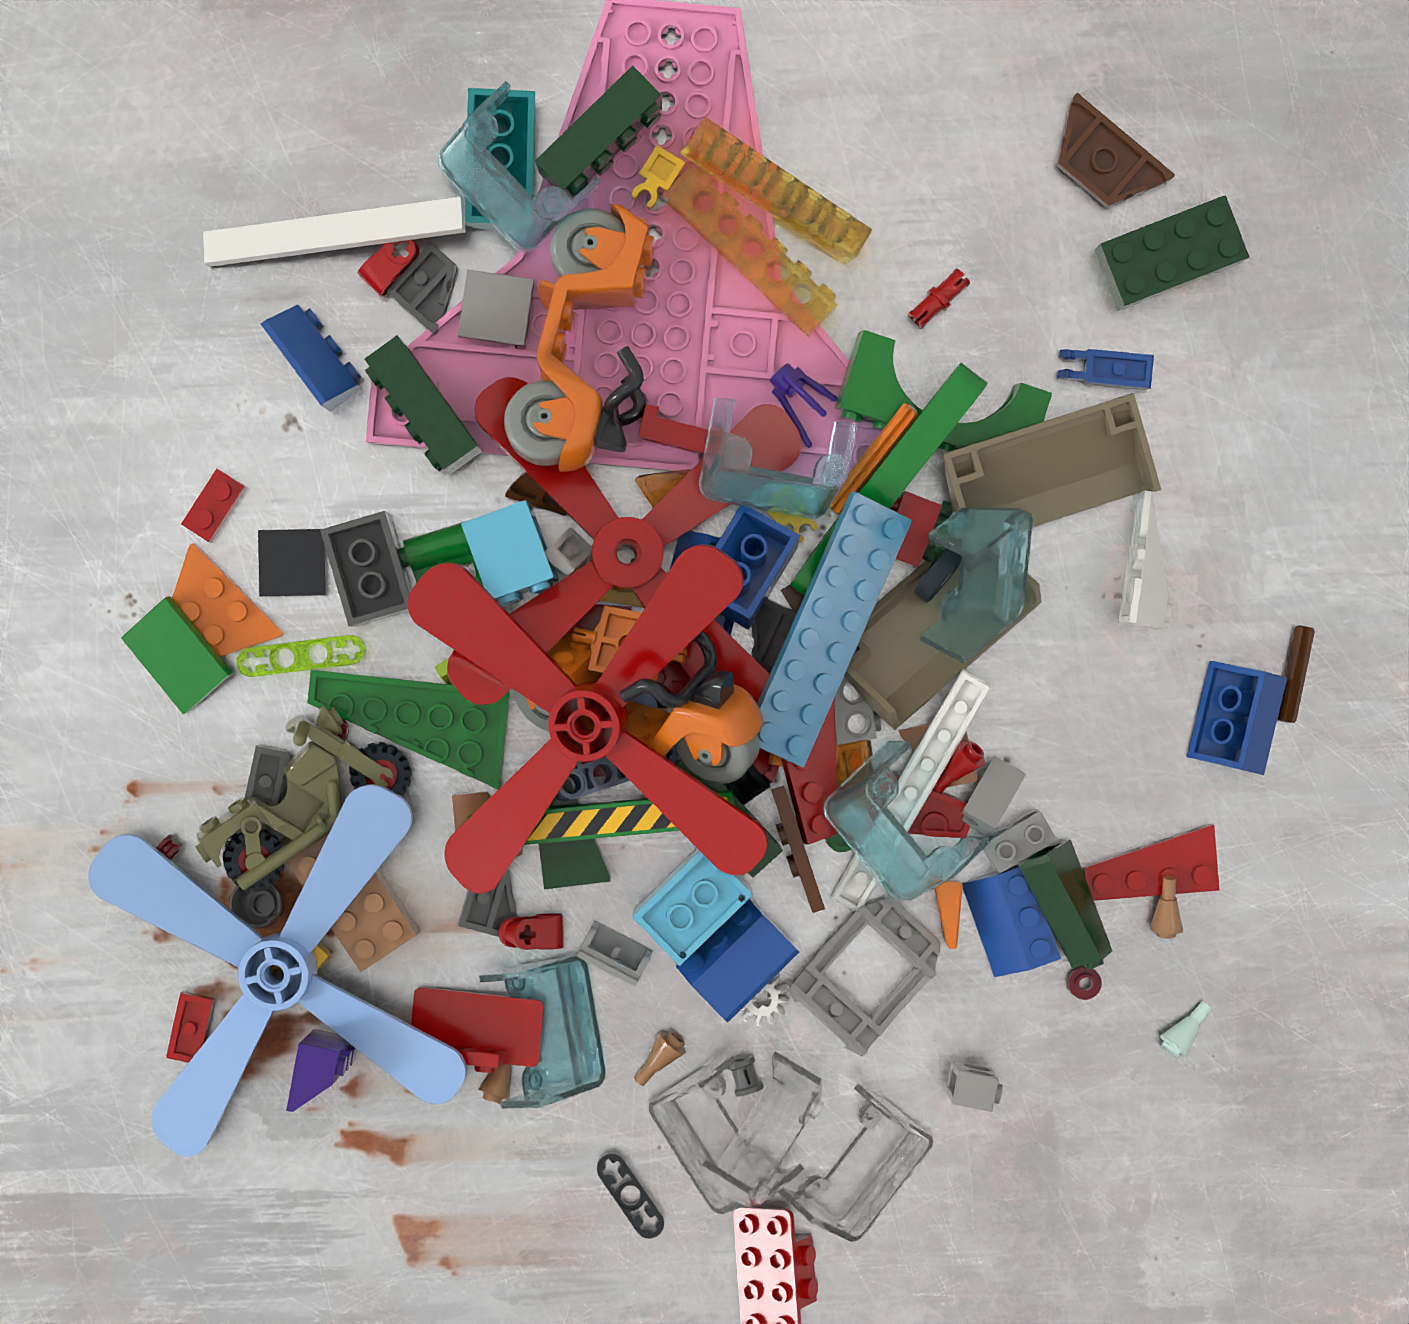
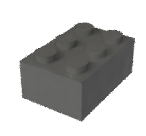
M382 511L320 529L349 627L359 626L408 611V598L412 588L406 568L400 557V547L389 512Z

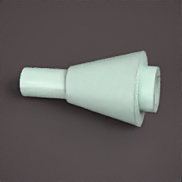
M1201 1001L1189 1017H1185L1160 1035V1038L1163 1040L1162 1048L1175 1058L1179 1055L1186 1058L1200 1028L1199 1025L1211 1012L1212 1008Z

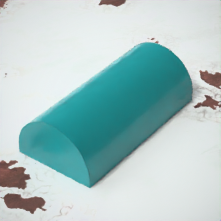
M468 88L465 225L488 230H521L532 227L535 91Z

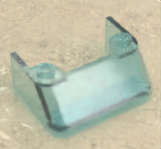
M505 81L467 117L446 142L438 154L437 162L443 175L512 247L520 252H530L552 234L566 216L576 211L597 190L601 180L596 176L573 199L561 188L553 186L543 189L534 198L486 149L496 139L498 134L497 121L490 113L508 97L511 85Z
M715 397L699 479V489L702 495L709 500L782 514L810 519L822 517L831 506L848 477L858 424L835 421L829 453L819 458L816 462L813 478L751 466L753 450L750 442L742 436L730 434L736 400Z
M964 507L953 512L947 520L928 534L929 540L961 555L959 586L944 595L940 603L942 610L941 619L921 635L920 641L965 663L1016 621L1022 612L1025 602L1033 529L1032 514L1020 508Z
M887 741L827 798L824 805V814L830 824L886 891L897 900L910 901L953 879L991 841L985 836L967 835L966 838L959 840L953 847H937L927 856L887 808L896 798L899 791L898 780L889 767L912 745L909 741Z
M577 956L562 957L515 965L479 976L480 982L504 981L506 990L511 997L541 1000L545 1006L540 1062L535 1067H526L522 1074L524 1094L502 1101V1109L541 1108L597 1088L603 1083L605 1064L589 970L584 960Z

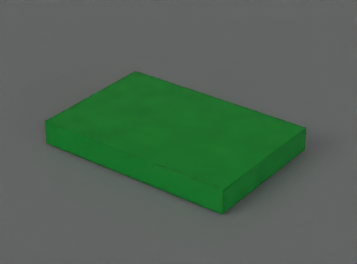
M171 596L162 599L121 637L183 715L191 711L232 674V671Z

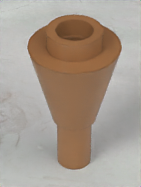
M1163 876L1162 896L1159 899L1150 925V929L1156 932L1158 937L1166 939L1175 938L1176 934L1183 932L1178 901L1175 897V876Z
M660 1031L646 1060L647 1063L634 1076L635 1081L644 1086L656 1071L662 1070L686 1053L683 1047L685 1044L684 1040L674 1031Z
M504 1064L499 1068H495L493 1073H488L478 1089L484 1092L482 1099L498 1104L502 1103L503 1098L510 1099L512 1066Z

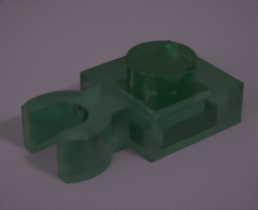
M944 500L922 557L923 560L931 563L935 562L939 552L944 553L948 549L952 535L947 533L953 515L952 505Z

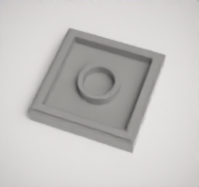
M467 269L458 337L525 347L534 279Z

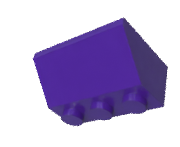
M313 1029L298 1043L286 1111L294 1112L332 1086L340 1076H344L345 1071H348L349 1066H352L354 1063L356 1048L337 1033Z

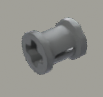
M754 1055L740 1057L726 1064L727 1069L732 1071L737 1087L734 1091L736 1097L749 1095L764 1088L763 1082L758 1081L753 1065L756 1061Z

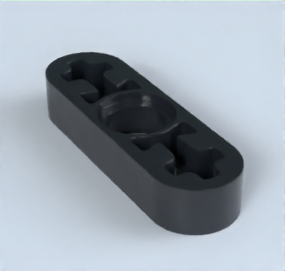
M607 1151L602 1154L597 1163L599 1178L637 1233L648 1239L657 1237L664 1228V1215L621 1153ZM606 1160H610L612 1163L616 1161L620 1163L617 1170L622 1179L626 1174L630 1176V1178L621 1181L617 1188L612 1185L617 1183L614 1173L611 1171L608 1173L604 1172ZM626 1186H635L640 1191V1198L635 1203H627L622 1199L621 1191ZM647 1201L649 1205L644 1206V1211L650 1218L654 1216L658 1218L655 1221L656 1228L651 1229L649 1226L643 1228L641 1225L644 1222V1218L640 1211L635 1215L631 1211L639 1209Z

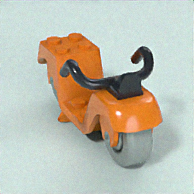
M610 203L611 213L592 208L575 211L566 216L556 227L551 238L550 252L553 267L559 278L556 284L541 280L538 286L541 304L545 309H548L537 351V361L540 366L542 381L532 382L519 389L509 401L505 411V431L514 451L526 461L536 465L549 466L559 464L560 472L574 471L586 466L593 459L597 448L625 452L627 441L622 427L641 418L647 403L640 389L644 380V373L629 346L620 349L617 355L630 375L622 379V385L606 398L604 407L600 394L563 364L567 352V344L564 343L566 331H572L575 322L576 312H573V310L634 307L636 299L643 298L647 283V279H645V266L651 267L655 252V247H653L654 236H650L647 219L637 217L618 204ZM630 397L633 401V407L619 414L618 406L626 398Z
M701 631L692 641L696 642L701 648L704 664L679 693L671 694L658 682L646 678L637 680L620 691L621 699L624 702H628L625 705L628 713L626 731L662 756H665L676 744L681 760L695 775L712 783H731L741 778L758 756L759 737L757 733L763 725V715L753 697L744 688L733 684L732 672L726 670L715 672L718 660L715 645L704 631ZM567 632L547 654L577 685L585 682H597L601 675L591 674L588 671L592 655L591 644L573 642V633ZM514 690L517 705L525 717L537 727L549 732L548 719L550 713ZM647 692L660 704L674 709L671 713H668L659 708L635 703L632 700ZM582 715L580 718L582 725L587 729H594L595 725L592 718Z

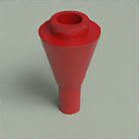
M960 741L945 767V771L940 775L933 787L934 790L942 793L953 781L984 766L985 760L982 748L972 741Z

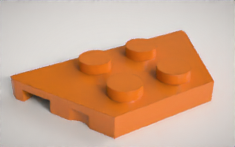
M195 543L188 547L172 599L219 657L282 637L285 634Z

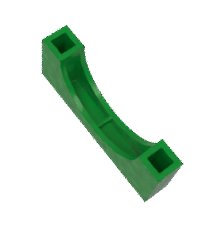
M867 330L858 332L834 409L842 411V418L858 423L863 418L874 422L872 427L882 431L905 403L914 407L918 411V415L920 414L922 409L917 407L904 393L895 374L893 351L896 340ZM1024 383L1015 384L1010 395L1000 408L979 421L957 423L937 449L944 452L953 451L1043 422L1052 393Z

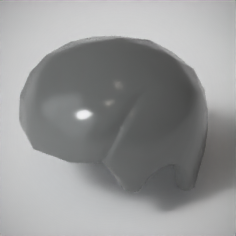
M272 882V886L268 888L266 886L260 887V891H255L254 888H249V891H243L238 885L234 888L229 898L230 910L254 929L265 928L275 923L282 915L284 909L283 894L277 885Z

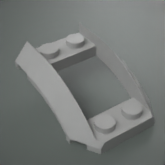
M892 897L861 906L819 951L788 990L794 1002L799 1001L846 1044L844 1048L864 1056L873 1042L881 1036L911 999L937 974L935 972L936 961L940 953L941 942ZM867 925L872 927L914 966L911 972L885 998L870 1017L823 975Z

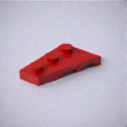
M884 770L860 833L868 832L900 775ZM933 788L907 834L966 838L971 826L962 820L964 817L962 811L968 801L944 792L938 793Z

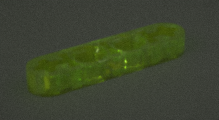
M356 635L256 646L243 649L236 658V665L240 673L247 677L354 665L360 663L365 658L367 647L363 639ZM349 640H352L353 645L359 646L360 652L354 654V659H350L349 654L336 655L339 661L333 662L334 650L331 642L336 641L335 648L347 647ZM316 644L324 646L327 650V658L320 664L314 663L309 657L311 647ZM284 648L291 650L294 654V662L287 668L281 667L276 660L277 653ZM265 650H270L269 661L273 668L272 670H267L268 664L256 665L255 671L252 672L251 667L244 665V660L250 657L249 653H253L254 658L267 657Z

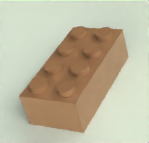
M329 834L287 861V864L302 886H304ZM379 869L331 927L360 972L420 932V929Z

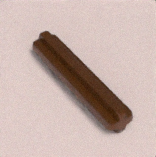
M1299 625L1295 628L1286 672L1287 681L1278 714V720L1283 722L1295 723L1297 721L1315 630L1312 627Z

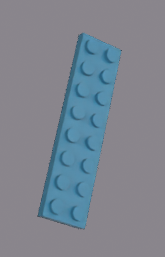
M850 492L757 704L763 715V725L757 733L759 748L804 768L911 525V519L857 492Z

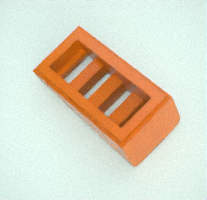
M934 878L944 941L949 949H956L963 884L959 880Z

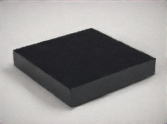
M320 529L258 530L259 597L327 596V553Z

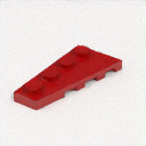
M834 698L804 768L781 758L803 843L807 845L838 834Z

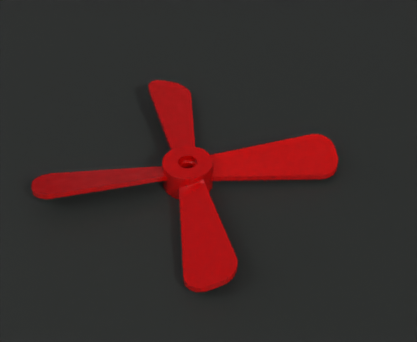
M505 377L495 381L484 389L476 399L474 412L478 424L594 540L590 548L589 563L509 614L547 653L610 590L634 592L645 609L667 575L661 568L664 554L663 547L790 467L797 460L801 451V436L796 425L789 415L776 405L762 404L756 406L642 520L635 517L618 518L585 466L574 471L560 472L559 464L549 466L536 465L526 461L514 451L505 431V411L513 395L528 383L515 377ZM622 547L630 548L635 554V560L628 564L621 562L618 559L617 550ZM713 620L702 631L710 637L715 645L718 655L715 672L722 670L732 672L733 684L744 688L758 703L770 674ZM691 641L684 648L687 649L685 663L679 662L690 680L704 664L703 652L694 641ZM454 650L451 653L447 663V674L452 685L467 701L477 705L493 704L499 701L511 689V687Z
M705 544L695 545L683 551L676 559L599 680L578 685L465 567L451 562L438 564L429 569L415 584L409 594L408 611L416 625L550 713L548 729L551 739L449 837L446 843L444 857L447 868L464 888L479 894L494 889L578 762L594 761L604 756L720 871L730 875H743L751 871L764 857L768 847V838L761 824L626 731L628 713L625 705L628 702H624L620 697V691L635 681L643 678L653 679L738 597L743 588L744 576L740 566L734 559L720 549ZM582 715L592 718L595 725L594 729H587L582 725L580 720Z

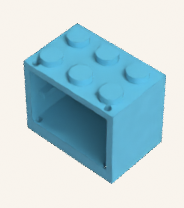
M526 500L461 523L483 586L500 605L505 607L522 601L521 594L528 591L535 595L541 594L553 586V582L559 581L556 570L550 567L545 551L548 548L533 507Z
M696 849L634 909L632 918L680 966L753 895L752 888L740 875H730L720 871Z

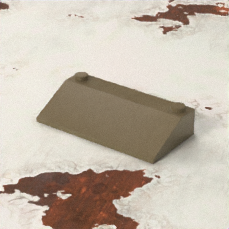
M1134 393L942 454L955 523L963 549L970 551L977 550V545L1125 498L1144 490L1151 492L1161 490Z
M957 533L921 564L919 568L914 570L875 604L844 677L893 730L901 726L955 679L962 669H966L1042 603L1039 583L992 541L977 545V550L970 551L963 549L959 533ZM949 547L956 549L964 557L963 561L933 599L928 603L924 602L914 593L916 586Z

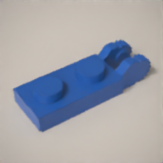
M1087 349L1086 351L1060 350L1059 358L1070 361L1085 360L1084 372L1071 369L1058 370L1057 378L1083 381L1086 384L1151 389L1154 355Z

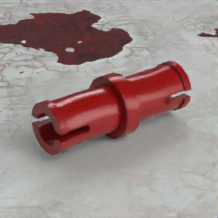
M956 268L937 288L932 287L927 292L928 296L908 313L911 320H916L914 324L917 327L923 329L941 310L946 311L951 306L950 301L966 286L970 285L967 277L962 278L965 275L962 271Z

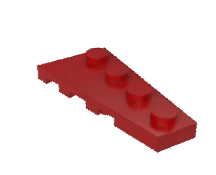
M1209 824L1197 830L1182 833L1170 839L1083 867V873L1093 900L1162 895L1163 876L1167 875L1176 877V894L1220 891L1214 824Z

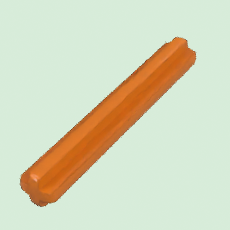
M907 403L900 407L828 499L827 506L831 510L841 514L850 492L858 493L918 418V411Z

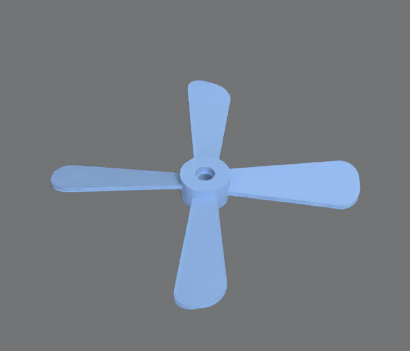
M376 784L358 787L347 796L282 932L266 937L261 936L139 835L122 834L112 838L102 847L93 860L88 878L92 891L99 898L239 968L238 979L244 994L153 1109L152 1126L156 1136L177 1155L191 1157L199 1154L206 1148L273 1012L289 1008L297 1002L422 1101L430 1104H442L451 1100L458 1092L467 1074L465 1060L459 1051L317 976V960L313 950L411 828L413 822L412 810L402 796L384 786ZM271 965L281 967L284 972L283 979H277L272 975Z

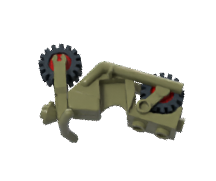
M323 705L315 721L316 724L304 716L298 715L286 723V731L294 733L293 742L297 746L304 745L307 737L312 741L307 743L284 768L287 780L285 798L274 806H269L254 796L247 800L245 797L236 800L227 808L229 810L228 813L219 819L216 816L211 817L199 826L201 831L196 835L200 843L195 847L206 863L212 860L218 868L221 866L219 859L220 851L226 842L225 851H223L222 856L226 874L232 879L233 883L236 886L239 885L243 891H249V888L260 891V887L263 886L268 888L272 886L271 882L274 880L277 882L280 878L279 874L285 868L284 863L330 833L342 808L336 757L349 765L350 782L354 789L363 785L376 784L404 796L407 792L405 790L406 787H410V775H412V770L409 767L410 763L404 754L395 746L387 745L385 742H379V744L370 743L367 748L363 749L362 747L360 749L336 735L342 733L339 727L344 722L334 707L327 710ZM260 820L275 831L277 830L285 835V837L278 840L269 830H261ZM241 828L242 832L237 834L236 831Z

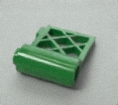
M461 523L403 540L404 547L399 548L400 557L404 567H411L416 583L429 569L438 564L451 562L461 565L472 561L476 571L475 578L483 586Z

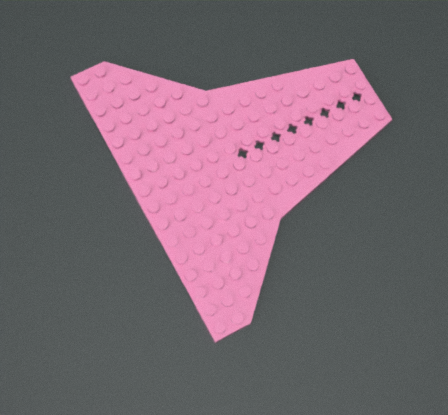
M606 0L558 138L632 65L653 85L661 96L664 94L669 95V100L675 102L674 106L669 107L668 111H660L662 114L661 118L651 128L647 129L644 126L636 134L638 140L626 152L620 150L612 157L613 165L601 176L596 173L588 181L590 184L589 188L578 199L572 196L566 201L543 179L532 210V227L526 228L517 255L495 273L534 279L525 347L458 337L463 300L436 322L439 324V331L436 335L427 329L408 345L410 351L482 450L481 454L509 456L480 427L475 418L474 408L479 394L495 381L505 377L519 378L528 384L542 381L541 370L537 361V351L548 309H545L541 304L538 286L541 280L556 284L559 278L553 267L550 252L551 238L556 227L566 216L578 210L592 208L611 213L610 203L621 205L637 217L647 219L649 231L650 227H657V233L662 234V239L656 240L655 244H653V247H655L654 266L659 267V272L653 273L652 277H646L645 274L647 283L643 298L636 299L634 307L573 310V312H576L575 322L572 331H566L564 343L567 344V352L563 364L600 394L603 407L606 398L622 385L621 380L630 375L617 355V352L626 346H629L642 367L644 380L640 389L645 396L647 404L659 407L657 417L707 430L721 427L731 431L753 408L762 404L776 405L784 410L780 401L773 395L772 390L775 387L769 380L786 363H790L794 369L799 367L808 377L828 389L838 398L849 360L782 280L741 8L660 0ZM669 28L675 29V34L681 36L679 41L674 42V45H668L667 40L661 38L662 34L668 33ZM667 61L672 62V67L678 69L676 74L671 75V78H664V74L658 72L659 67H664ZM661 127L666 128V133L672 135L671 139L666 140L663 145L658 144V140L652 138L653 133H658ZM656 145L684 161L685 166L668 193L659 188L657 194H660V200L665 201V206H660L658 211L648 209L646 205V200L651 199V195L648 192L640 193L636 201L632 199V192L637 185L645 183L646 179L641 177L639 172ZM371 381L366 442L428 449L424 442L419 444L409 434L404 426L409 422L405 415L399 417L385 400V397L389 395L385 388L380 390ZM805 384L802 388L827 412V415L822 417L798 393L792 398H789L787 394L785 395L806 431L812 447L807 448L801 439V451L797 460L770 480L838 487L882 431L872 427L874 422L861 418L860 423L842 418V411L834 409L836 402L831 401ZM630 397L626 398L618 406L619 414L633 407V401ZM641 417L637 421L622 427L627 441L625 452L597 448L589 464L689 473L706 455L638 439Z

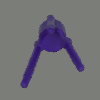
M786 363L769 380L775 387L772 393L780 401L785 412L796 425L806 447L811 448L812 443L785 395L787 394L789 398H792L798 393L822 417H825L827 412L802 387L807 384L833 402L837 401V396L808 377L799 367L794 369L790 363Z

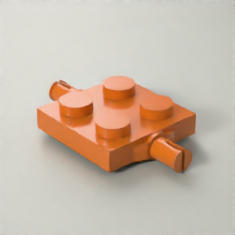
M604 606L601 620L594 631L574 628L573 632L575 634H572L573 642L591 644L592 655L588 666V671L591 674H603L640 617V612ZM683 649L671 661L685 663L687 649ZM658 674L652 680L657 681Z

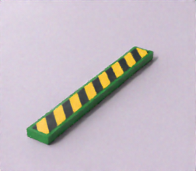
M733 790L716 791L717 794L735 806ZM648 798L557 806L547 809L524 845L680 830Z

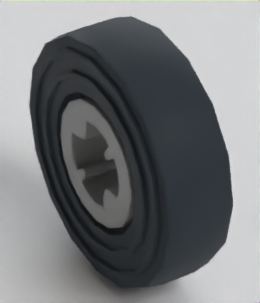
M952 547L946 549L918 583L914 593L926 603L932 600L963 561L964 557L961 553Z

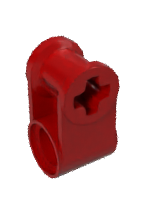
M413 240L385 243L361 265L357 274L380 297H384L388 294L386 291L420 255L419 247ZM399 245L407 247L406 250L409 252L407 257L404 258L399 255L397 250Z
M544 913L505 919L499 927V939L506 947H518L523 950L564 948L563 914Z

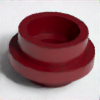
M1084 966L1078 967L1071 972L1068 978L1070 992L1082 1000L1094 998L1102 986L1101 977L1093 968L1086 970ZM1086 977L1090 978V987L1088 989H1081L1079 985L1080 980Z

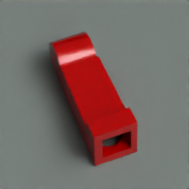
M646 403L637 438L707 455L730 431L721 427L707 430L657 417L659 407Z

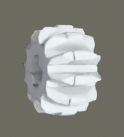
M779 974L759 992L768 991L767 998L770 999L769 1002L761 1001L759 1004H756V997L752 998L741 1009L748 1008L743 1015V1020L747 1022L755 1014L756 1026H761L762 1016H767L769 1024H774L773 1011L779 1016L785 1015L784 1009L778 1004H789L790 998L779 995L788 990L786 983L775 987L780 979Z

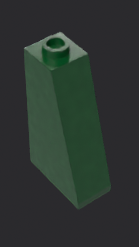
M568 777L562 788L565 792L572 794L575 788L571 778ZM554 798L549 807L578 805L581 802L579 798L570 801H561ZM596 838L539 844L544 890L611 882V871Z
M1071 839L1047 846L1019 863L1020 869L1071 967L1076 968L1084 965L1085 969L1088 970L1104 964L1103 959L1113 950Z

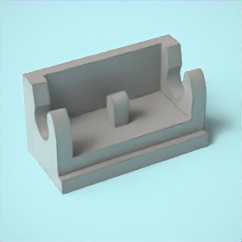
M994 756L962 811V814H964L962 820L983 833L984 836L990 838L1026 773Z
M594 920L576 956L636 987L651 958L653 950Z

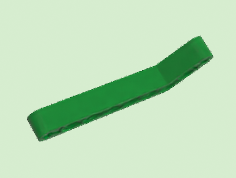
M960 362L858 493L890 509L979 397L988 382ZM839 517L828 529L789 584L803 596L806 594Z

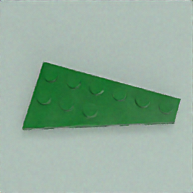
M311 670L308 704L319 709L324 705L327 710L334 707L343 720L356 724L367 731L391 740L400 746L481 781L497 790L500 789L510 691L493 704L477 705L467 701L450 684Z

